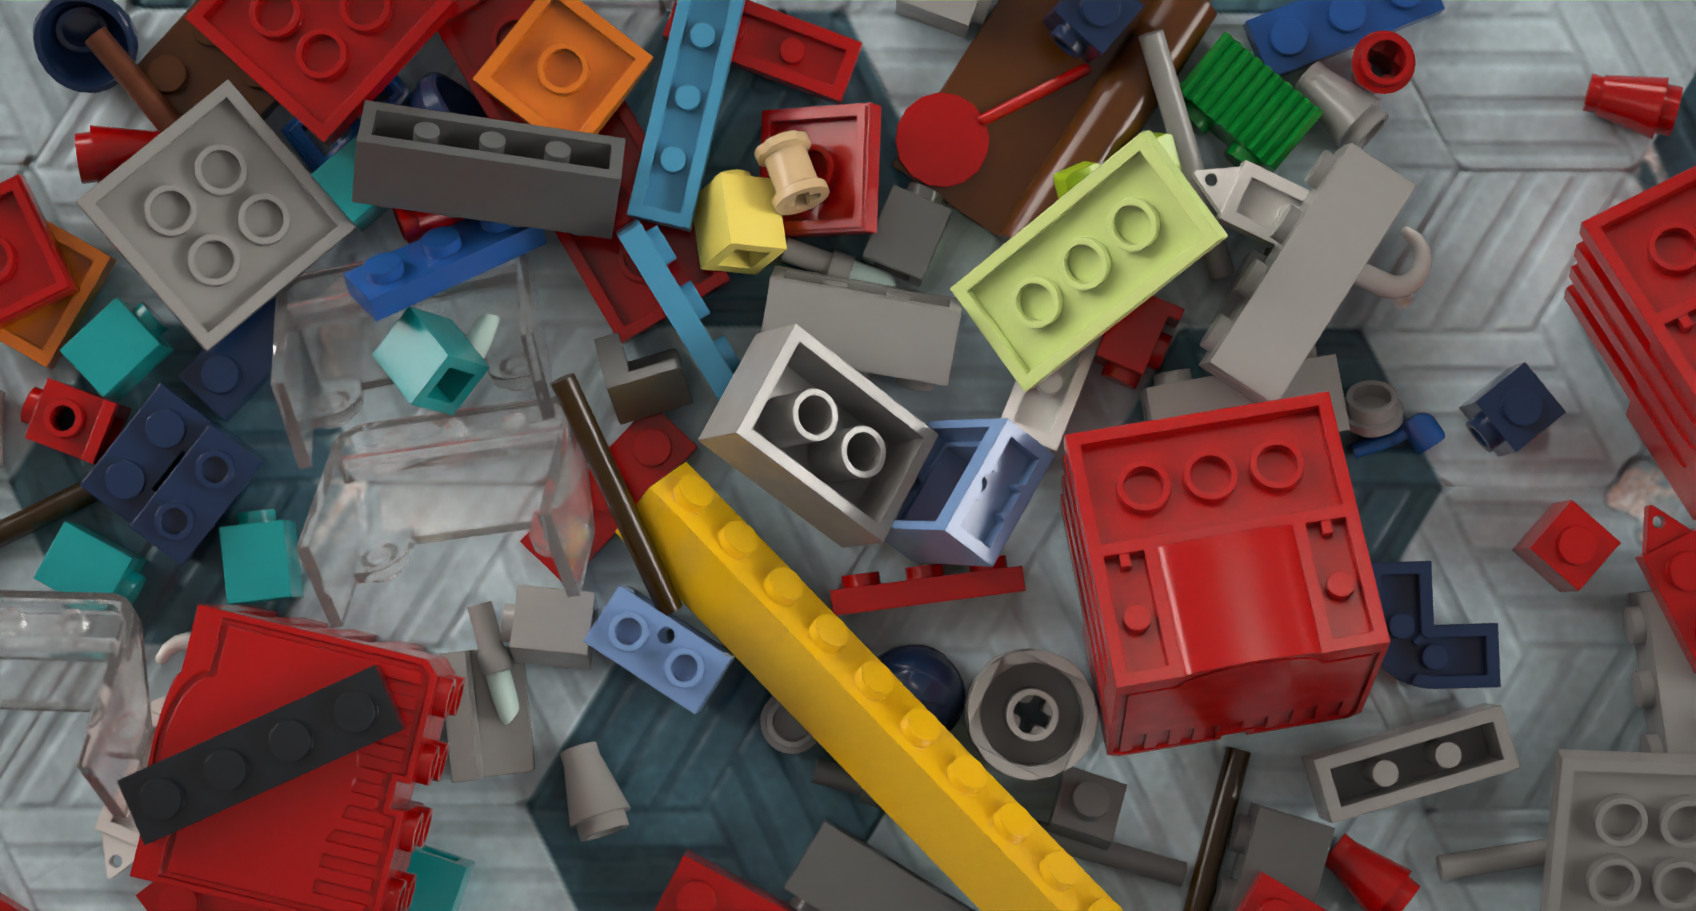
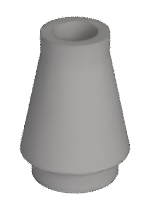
M1317 61L1307 69L1294 86V89L1300 91L1304 97L1310 99L1315 106L1320 107L1323 111L1318 120L1338 147L1352 142L1362 149L1381 130L1389 118V114L1380 107L1382 99L1332 72L1320 61Z
M597 742L580 744L561 752L560 757L564 766L569 828L577 829L580 841L586 842L599 839L629 827L630 824L626 812L631 807L600 755Z

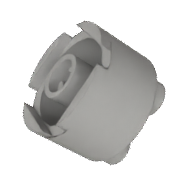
M1038 649L1012 650L989 661L971 682L964 705L967 734L978 753L991 766L1003 774L1028 781L1053 777L1076 765L1090 748L1098 724L1095 697L1082 671L1066 658ZM1034 695L1038 696L1041 699L1038 709L1046 714L1044 723L1041 726L1031 723L1026 731L1020 730L1018 727L1021 718L1013 713L1018 701L1029 703Z

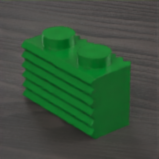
M1227 32L1221 35L1180 84L1193 132L1204 137L1210 131L1228 146L1224 156L1235 167H1239L1242 162L1247 160L1273 173L1323 114L1320 107L1315 106L1310 99L1294 89L1289 82L1283 80L1271 67L1265 65L1260 58L1254 56L1250 50L1244 48L1239 41H1236Z

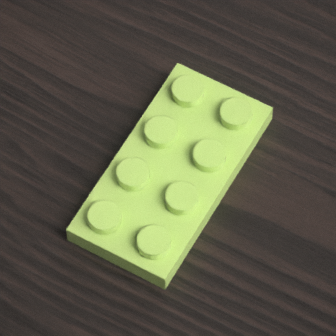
M1147 130L1134 137L953 285L950 290L1020 387L1026 392L1043 382L1222 242L1228 235L1151 130Z

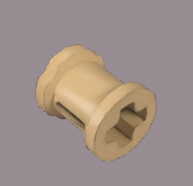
M791 130L774 135L759 145L754 152L759 166L766 167L776 192L772 203L776 212L781 215H793L814 208L822 203L830 193L826 181L817 178L808 154L812 144L805 131Z

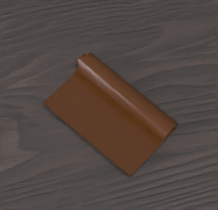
M999 0L939 92L959 95L974 104L980 114L1052 78L1086 63L1081 57L1074 59L1062 51L1050 38L1049 34L1052 31L1041 22L1059 0ZM1138 0L1144 7L1101 56L1087 63L1091 66V73L986 125L989 133L987 157L979 171L964 183L947 188L927 186L909 175L899 162L898 155L891 164V167L913 182L942 194L945 197L944 203L1006 243L1059 200L1053 181L1055 173L1083 161L1095 162L1099 165L1103 164L1143 131L1158 108V101L1138 37L1163 29L1178 77L1217 16V12L1210 5L1212 0Z

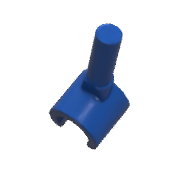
M1417 413L1402 422L1395 431L1381 437L1358 441L1351 444L1355 458L1358 459L1396 446L1407 439L1416 454L1420 455L1445 438V432L1434 416L1427 413Z

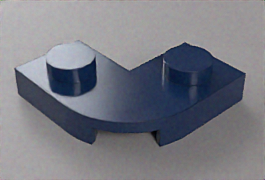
M278 295L261 307L206 353L203 349L177 376L224 421H229L271 378L285 357L282 353L286 342V319L283 311L284 305Z
M1371 562L1390 638V645L1381 664V667L1387 673L1407 685L1425 689L1501 687L1498 623L1434 625L1432 562Z

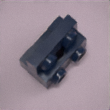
M160 383L80 486L131 524L130 528L182 566L192 558L268 459L219 422L211 420L164 383ZM184 451L186 453L185 456L174 468V470L167 477V479L160 486V488L156 491L154 488L157 486L160 479L171 467V465L178 458V456L181 455Z

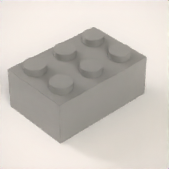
M795 323L756 333L698 441L844 548L884 542L939 434Z

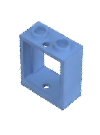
M1009 418L927 421L926 425L939 435L915 480V487L910 490L884 541L915 563L993 567L1055 455Z
M619 585L583 640V642L694 714L704 708L736 659L729 650L674 614L665 615L655 608L651 599L634 588ZM670 628L675 636L672 642L667 638V632Z

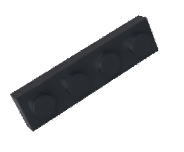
M374 665L117 780V783L144 845H147L407 729L380 666Z

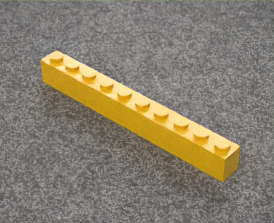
M687 462L649 487L636 506L680 600L980 911H1123L1076 863L1073 857L1040 826L1028 811L1004 789L983 765L897 679L890 669L861 642L845 623L825 605L800 577L756 534L753 528ZM617 528L615 533L623 540L619 532V529Z

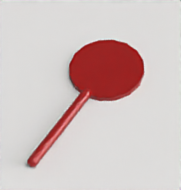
M1083 63L980 114L974 104L959 95L938 92L923 96L906 108L897 124L895 147L899 162L911 177L927 186L947 188L962 184L979 171L987 157L989 133L986 125L1091 73V66Z

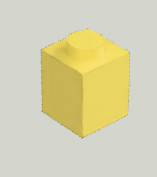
M727 170L717 174L701 190L694 217L700 269L756 275L787 250L783 218L781 214L776 212L772 203L776 192L770 178L751 176L745 170Z

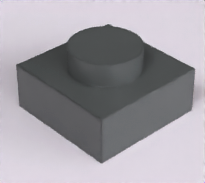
M1075 767L1067 769L1061 774L1046 831L1107 851L1113 841L1127 784Z

